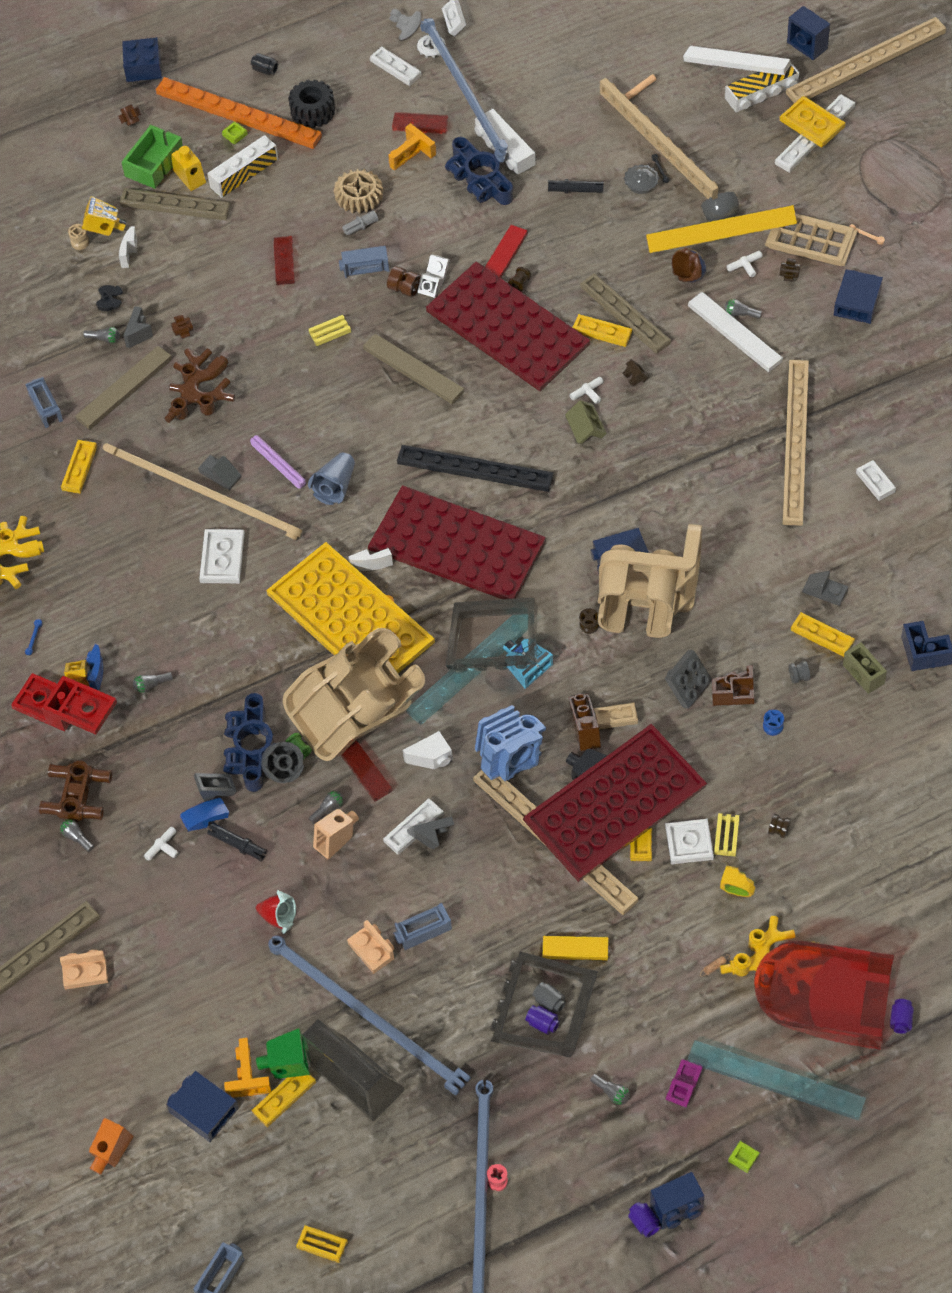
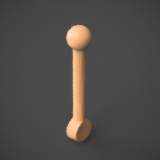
M853 224L849 226L854 228V230H858V233L876 240L878 244H884V237H876L856 228Z

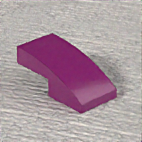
M681 1059L665 1100L687 1108L703 1067Z

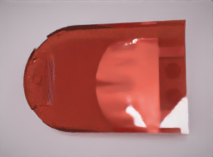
M808 941L785 942L767 953L760 961L755 973V996L762 1011L772 1021L781 1026L834 1042L880 1050L883 1042L882 1035L894 955Z

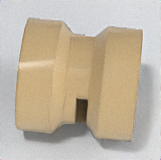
M74 224L68 230L71 245L76 250H83L89 245L87 230L81 229L82 224Z

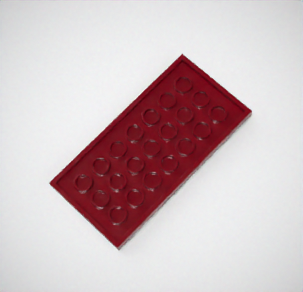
M477 261L426 306V312L540 392L590 345V339Z
M402 485L368 544V550L377 553L389 548L394 560L514 603L546 542V537Z
M650 724L525 815L523 821L572 876L580 882L703 790L707 783L663 735Z

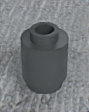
M541 982L533 991L532 995L535 997V1001L553 1013H559L566 1004L564 1001L565 996L549 983Z

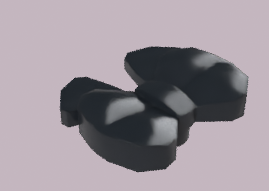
M104 285L98 289L101 299L97 301L96 306L99 310L111 311L121 306V300L112 298V296L123 294L121 287L118 285L116 287Z

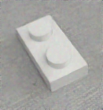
M450 0L442 8L449 34L455 36L466 26L459 1Z
M873 460L857 468L856 474L878 501L895 493L896 487Z

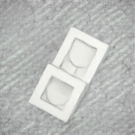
M131 226L121 242L119 250L121 268H129V253H137L135 226Z
M389 548L372 555L366 549L348 556L349 563L358 571L377 570L393 565L392 554Z

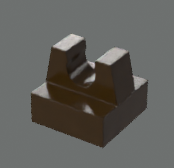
M633 359L626 363L627 368L622 373L626 378L632 375V378L628 381L632 386L641 381L646 382L650 378L641 365Z

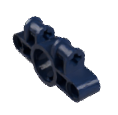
M464 137L455 138L452 141L453 157L446 162L445 169L452 172L457 181L466 178L468 183L467 191L473 193L479 203H483L492 197L501 205L512 203L513 185L500 172V163L495 155L485 151L479 152ZM480 166L492 169V172L487 175H476L471 171Z
M251 693L245 698L244 711H231L225 714L227 728L224 734L229 738H233L235 747L224 750L226 759L223 771L230 775L242 774L246 789L256 792L263 787L264 772L261 766L262 754L267 747L274 743L271 728L265 723L263 697L258 693ZM250 734L266 736V744L259 750L249 751L243 749L242 740Z

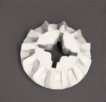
M430 35L423 36L418 41L417 49L420 55H425L426 58L429 56L434 58L435 55L441 56ZM430 43L433 45V49H430Z

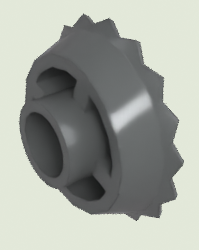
M640 164L628 168L623 179L631 191L637 194H645L655 188L659 177L658 172L654 168H651L649 165L644 166Z

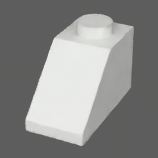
M438 731L404 749L403 756L407 764L436 769L449 764L452 760V750Z

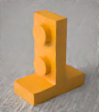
M411 123L405 127L407 140L388 155L389 166L394 171L420 151L430 158L436 155L435 142Z
M240 1038L239 1047H235L236 1059L241 1062V1067L237 1068L238 1080L224 1082L225 1092L232 1098L271 1093L269 1076L252 1078L248 1038Z

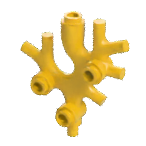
M20 516L18 526L14 531L8 528L7 522H1L0 558L5 554H11L20 558L41 555L44 552L42 541L34 540L18 544L19 539L39 535V527L26 529L28 519L26 516ZM27 563L12 567L0 565V586L3 583V579H6L15 589L20 588L21 583L16 578V574L29 571Z
M770 916L769 927L766 932L761 929H754L749 934L748 946L754 952V955L749 957L745 953H739L734 957V960L729 961V964L721 965L719 968L721 974L732 972V975L736 974L738 976H746L750 971H758L761 973L760 986L762 988H768L771 976L779 973L781 974L782 983L788 986L791 995L795 996L800 993L797 983L804 981L811 987L814 976L822 966L818 965L802 969L798 966L799 962L817 959L818 956L822 955L821 945L819 942L815 943V941L803 943L792 948L784 958H773L770 954L771 945L779 941L795 938L794 929L783 932L778 931L779 918L777 916Z

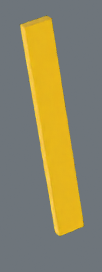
M794 205L646 234L649 253L794 225L797 224Z

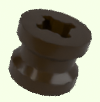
M586 608L579 615V626L584 633L591 634L599 629V613L595 609Z
M774 813L768 834H778L781 838L785 839L791 818H781L778 814Z

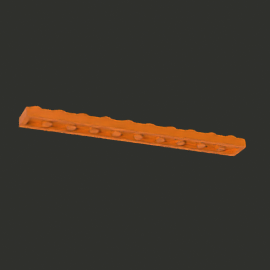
M166 77L162 79L156 88V94L311 149L315 148L322 137V133L318 130Z

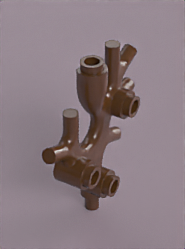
M190 348L185 349L184 353L190 363L183 365L177 361L173 365L174 369L181 372L184 384L170 383L169 390L180 392L181 396L173 399L171 402L169 413L164 417L168 423L174 418L179 420L185 419L188 415L187 406L191 403H198L201 413L209 416L215 411L216 401H235V394L224 392L231 383L228 378H224L210 392H202L198 389L200 383L213 380L226 370L229 362L224 356L216 357L206 369L202 370L200 366L211 356L212 351L207 348L200 356H196Z

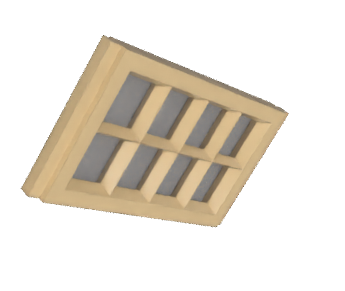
M795 214L797 224L771 229L765 246L770 249L837 266H845L858 230Z

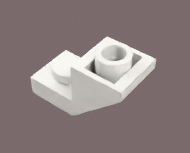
M433 254L430 255L427 271L421 274L417 293L434 298L437 296L446 278L450 259Z

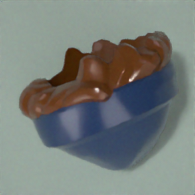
M684 248L678 250L672 256V273L678 276L679 281L697 282L704 277L706 263L702 255L696 250Z

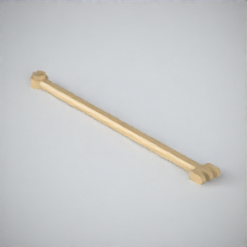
M108 443L103 445V450L282 529L287 532L285 536L294 540L301 536L303 530Z

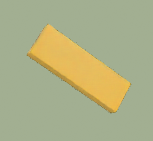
M578 314L572 327L584 336L623 347L627 346L632 335L631 328Z
M83 440L77 441L61 485L62 491L81 494L97 449V443Z
M800 612L791 626L792 632L843 657L844 653L851 649L855 642V638Z
M543 936L542 956L543 959L608 960V937Z
M312 1075L286 1078L252 1109V1113L268 1128L316 1083V1079Z

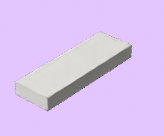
M383 47L370 56L372 63L408 86H411L422 76L421 71Z
M428 798L383 838L384 843L399 855L416 840L407 833L408 828L438 820L444 815V811Z

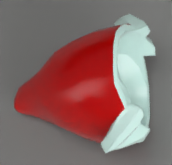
M278 890L277 895L258 903L256 911L268 924L282 929L281 933L285 934L293 926L292 922L296 915V903L292 896Z

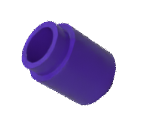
M897 999L892 1005L890 1028L898 1034H906L907 1031L912 1030L914 1007L911 1001Z
M531 1006L525 1018V1021L529 1022L530 1026L547 1035L551 1032L555 1033L560 1024L558 1015L541 1006Z
M638 1202L629 1209L628 1217L641 1235L649 1238L660 1230L659 1219L647 1203L641 1204Z

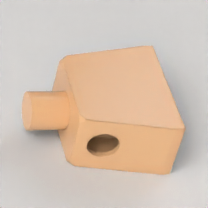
M336 809L314 824L313 847L329 860L352 838L353 824L359 820L358 815L352 810L345 814L340 809Z

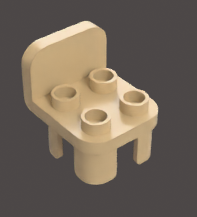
M688 524L683 557L675 556L668 550H656L652 553L636 552L627 545H615L611 550L603 553L599 566V626L609 632L621 633L624 631L628 605L650 608L646 628L647 636L654 638L668 636L671 633L673 616L678 612H689L694 607L701 560L702 525Z
M378 628L369 633L357 645L353 641L347 643L338 654L304 671L284 693L283 705L287 715L320 759L330 761L342 755L356 739L401 716L409 708L411 699L424 686L425 676L418 665L411 666L400 677L388 661L401 647L400 639L391 630Z

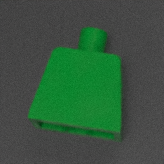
M299 1028L269 1040L266 1043L267 1055L256 1057L258 1069L270 1068L276 1079L310 1075L306 1042Z

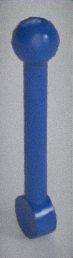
M40 619L34 621L35 628L29 646L25 650V654L28 656L33 653L32 647L38 629L42 627Z

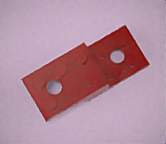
M32 673L12 702L11 707L18 712L64 732L72 724L97 735L117 704V700L115 697L65 676H62L57 684ZM37 696H45L44 700L39 702L35 701V698ZM86 706L94 707L90 712L83 711Z

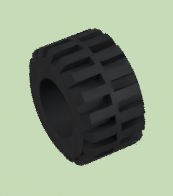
M315 79L313 81L306 80V82H299V85H295L293 90H290L288 97L290 113L296 123L314 128V126L321 127L322 124H327L328 120H332L335 114L333 91L328 84L325 85V82H318Z

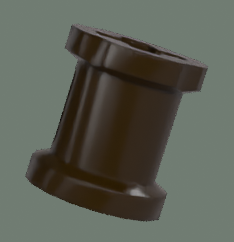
M518 267L516 274L508 281V284L520 292L523 291L524 284L531 279V272L524 267Z

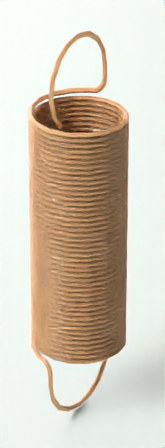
M721 956L704 967L703 970L709 975L717 970L719 966L726 964L727 960Z

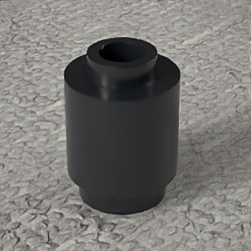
M260 53L254 55L250 62L254 71L266 75H274L278 69V61Z

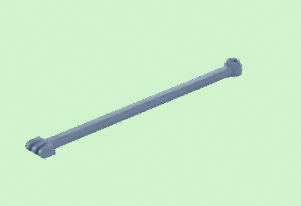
M432 18L424 19L420 24L422 32L430 35L493 144L496 159L499 162H504L508 148L504 139L500 140L437 32L434 20Z
M273 936L269 940L268 946L271 953L275 955L281 954L446 1080L444 1086L454 1095L459 1093V1090L453 1086L454 1084L461 1089L465 1086L460 1078L466 1082L471 1079L460 1068L453 1072L289 948L283 937ZM280 941V944L273 945V942Z
M483 1080L479 1081L476 1085L479 1105L472 1293H484L490 1098L494 1093L493 1085L488 1080H486V1089L489 1090L487 1094L481 1093V1090L484 1089Z

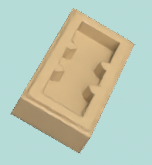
M635 702L594 708L599 729L638 724Z

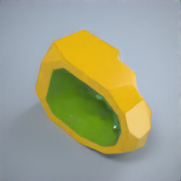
M728 865L725 867L720 888L736 896L751 897L755 892L754 882L744 872H741L739 868Z

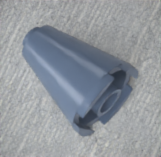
M339 453L310 477L308 487L309 489L312 488L314 491L313 496L317 500L328 505H333L337 502L339 504L343 501L355 465V461L350 454Z

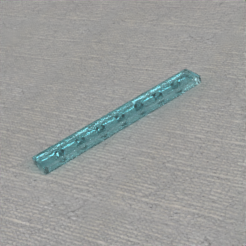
M521 607L412 703L406 710V713L422 725L505 651L503 646L508 640L515 642L536 623V618Z
M694 1040L687 1059L688 1062L702 1066L704 1069L858 1121L866 1099L865 1097Z

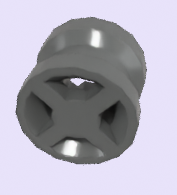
M805 660L801 661L800 664H789V674L793 684L798 683L800 680H810V670Z

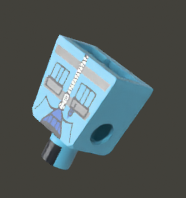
M524 639L518 645L512 640H508L503 646V649L508 653L505 656L507 668L525 689L553 665V654L529 639Z

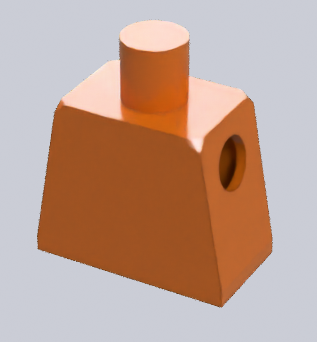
M104 1118L89 1149V1152L95 1157L89 1169L102 1175L107 1164L113 1167L117 1166L134 1136L123 1126Z

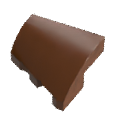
M753 665L746 666V671L736 674L733 671L726 676L712 679L713 706L754 704Z

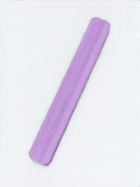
M258 435L251 438V445L299 489L305 486V479Z

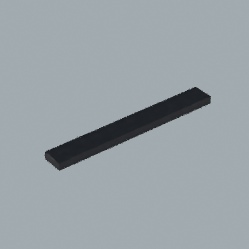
M407 445L401 446L397 458V464L545 492L550 491L554 472Z

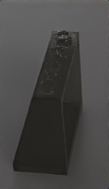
M317 1019L302 1034L310 1067L373 1122L404 1091V1087L341 1032L323 1021Z

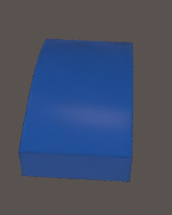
M95 644L92 651L88 652L86 659L90 668L87 674V681L91 688L99 691L103 678V659L99 645Z
M217 798L186 810L180 814V818L189 832L207 828L210 821L228 818L229 811L223 800Z

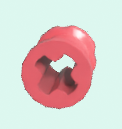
M501 1164L490 1166L487 1171L489 1187L496 1191L504 1190L508 1183L506 1168Z

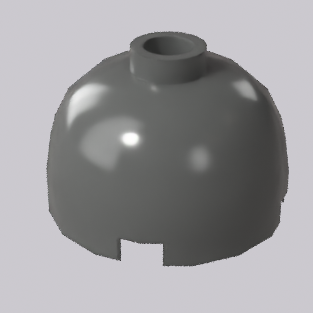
M735 192L718 194V198L713 200L711 197L701 204L703 214L709 222L736 217L739 213V202Z
M283 741L273 743L262 754V770L274 782H293L303 771V753L293 743Z

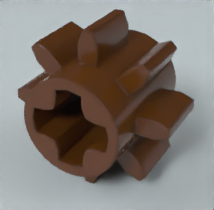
M131 104L120 109L122 114L118 117L122 124L126 122L127 126H130L140 121L138 116L141 115L138 107L134 108Z
M184 315L174 317L175 322L171 323V327L175 337L179 335L182 339L189 337V332L193 331L190 318H184Z

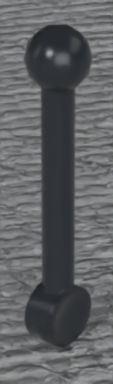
M653 154L652 161L656 162L663 177V182L668 183L670 179L666 176L659 162V155Z

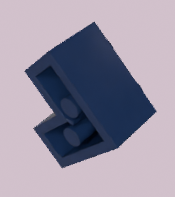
M924 621L903 624L901 638L911 671L952 665V643L949 635L929 638Z

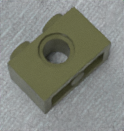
M862 642L844 653L843 666L868 694L885 684L887 671Z

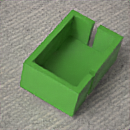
M150 125L122 160L124 176L156 189L163 180L164 175H167L172 168L171 155L183 146L182 138L168 131L165 136L163 129Z

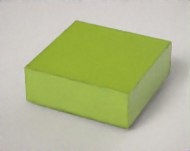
M235 121L222 131V136L234 145L248 135L247 130Z
M740 1141L729 1157L728 1162L748 1173L759 1157L760 1152Z

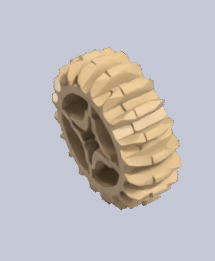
M358 168L354 172L350 170L348 174L343 173V177H338L334 188L335 200L340 208H344L345 212L350 210L352 214L355 211H358L360 214L361 211L367 213L368 209L374 210L375 206H379L384 192L382 181L377 174L374 175L372 171L367 173L366 169L359 171Z

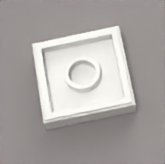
M708 819L665 823L671 864L714 859Z

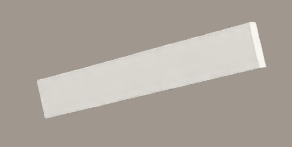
M690 46L683 56L685 62L784 75L791 65L790 59Z
M840 94L825 110L842 120L855 107V102ZM800 134L775 159V165L790 173L817 145Z
M703 292L688 302V306L768 373L782 363L783 358Z

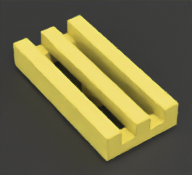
M343 315L308 329L316 346L351 332V328L348 326Z
M718 813L714 855L736 857L739 815L731 817L730 814L722 816V814ZM726 822L723 850H719L721 824ZM730 822H733L734 832L732 851H727Z

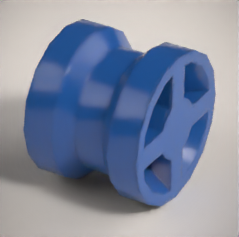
M778 710L767 711L763 718L764 732L771 736L780 734L784 728L783 713Z

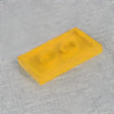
M802 96L780 116L782 123L821 148L844 129L846 124L805 96Z

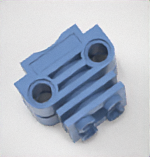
M513 705L501 709L489 717H484L478 724L475 750L477 752L480 751V756L482 757L481 769L491 780L500 776L504 781H507L518 772L537 766L539 756H541L539 747L542 744V732L546 730V727L533 715L519 717L520 713L518 711L514 712L515 707Z

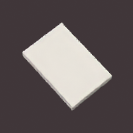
M205 529L200 583L240 584L245 538L244 530Z

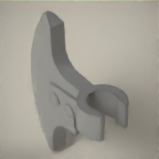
M393 9L389 18L393 22H398L396 27L402 31L399 39L404 40L410 37L419 27L421 13L416 11L413 16L407 17L402 15L399 10Z

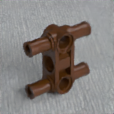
M75 761L68 764V766L50 764L48 776L66 778L61 801L59 803L41 801L39 813L57 815L60 819H73L76 822L84 820V818L102 820L104 808L86 806L91 783L93 781L111 783L112 770L94 769L92 765H87L84 761Z

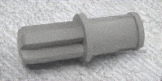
M374 210L361 217L357 216L354 221L342 227L343 232L349 236L360 229L364 230L366 226L377 222L378 216Z

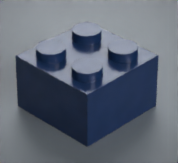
M802 6L789 17L787 43L814 61L828 49L830 23L816 15L812 10Z
M157 37L122 41L123 67L127 82L162 78L161 54Z
M690 1172L650 1190V1207L659 1219V1225L662 1230L666 1228L673 1229L679 1226L681 1221L688 1218L693 1220L702 1214L705 1195L693 1172Z

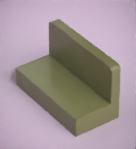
M580 400L565 414L579 444L584 443L591 435L603 438L607 434L594 405Z

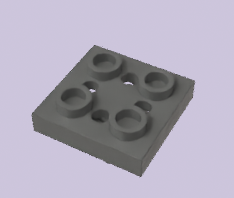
M689 649L674 668L668 671L667 676L664 678L682 707L688 709L712 681L695 651Z

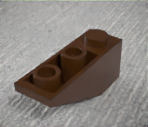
M589 693L569 696V704L580 751L601 748L599 726Z

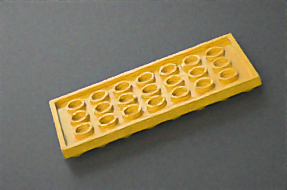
M327 542L266 590L269 597L333 655L338 654L347 643L353 641L357 645L372 631L378 628H386L395 633L401 641V647L388 660L396 672L399 673L435 643V638Z

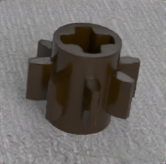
M788 258L786 262H781L779 276H784V281L793 282L794 278H799L801 264H796L797 259Z

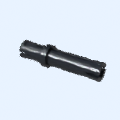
M548 180V192H564V194H568V192L603 193L604 181Z
M214 822L209 826L212 831L208 830V835L240 850V853L243 855L248 854L260 862L265 859L266 856L262 854H267V849L252 843L251 839H244Z

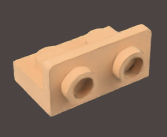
M366 920L363 922L364 928L347 939V942L371 972L375 974L394 960V946L388 939L384 940L382 938L381 931L375 924L371 925Z
M90 950L87 953H70L60 957L65 990L108 983L107 964L103 951Z

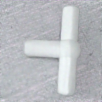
M757 251L748 256H742L739 260L726 266L727 270L731 272L743 266L748 275L754 277L756 272L750 263L761 258L762 253Z
M598 377L589 383L583 384L581 388L570 394V398L576 400L582 395L587 394L595 404H598L601 398L593 389L603 384V379Z
M169 827L160 838L155 840L154 845L144 854V858L150 861L160 850L172 858H176L179 852L167 844L176 833V829Z

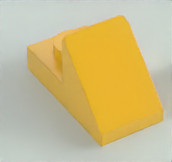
M86 660L65 664V677L89 686Z

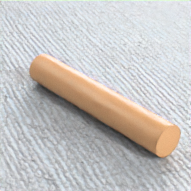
M653 74L627 92L625 95L628 100L656 81V77Z

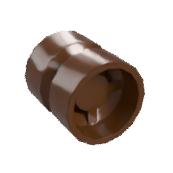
M394 266L387 279V288L395 292L401 291L403 295L414 297L418 291L421 275L412 271L407 273L406 269Z

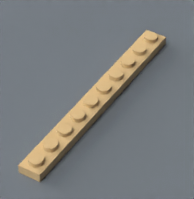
M936 17L787 88L786 94L793 103L797 102L802 96L808 99L813 98L945 34L946 27Z
M607 78L600 81V94L707 199L711 197L713 200L718 198V185L711 181L706 173L700 170L694 161L689 159L680 148H677L672 143V140L666 137L660 128L650 121L648 116L643 115L638 107L632 104L627 96L616 88L614 83H611Z
M789 360L782 525L803 526L809 361Z
M481 770L473 777L477 785L539 839L523 821L524 816L536 808L532 802L500 776L491 780ZM602 865L583 879L622 915L626 914L638 903V897Z

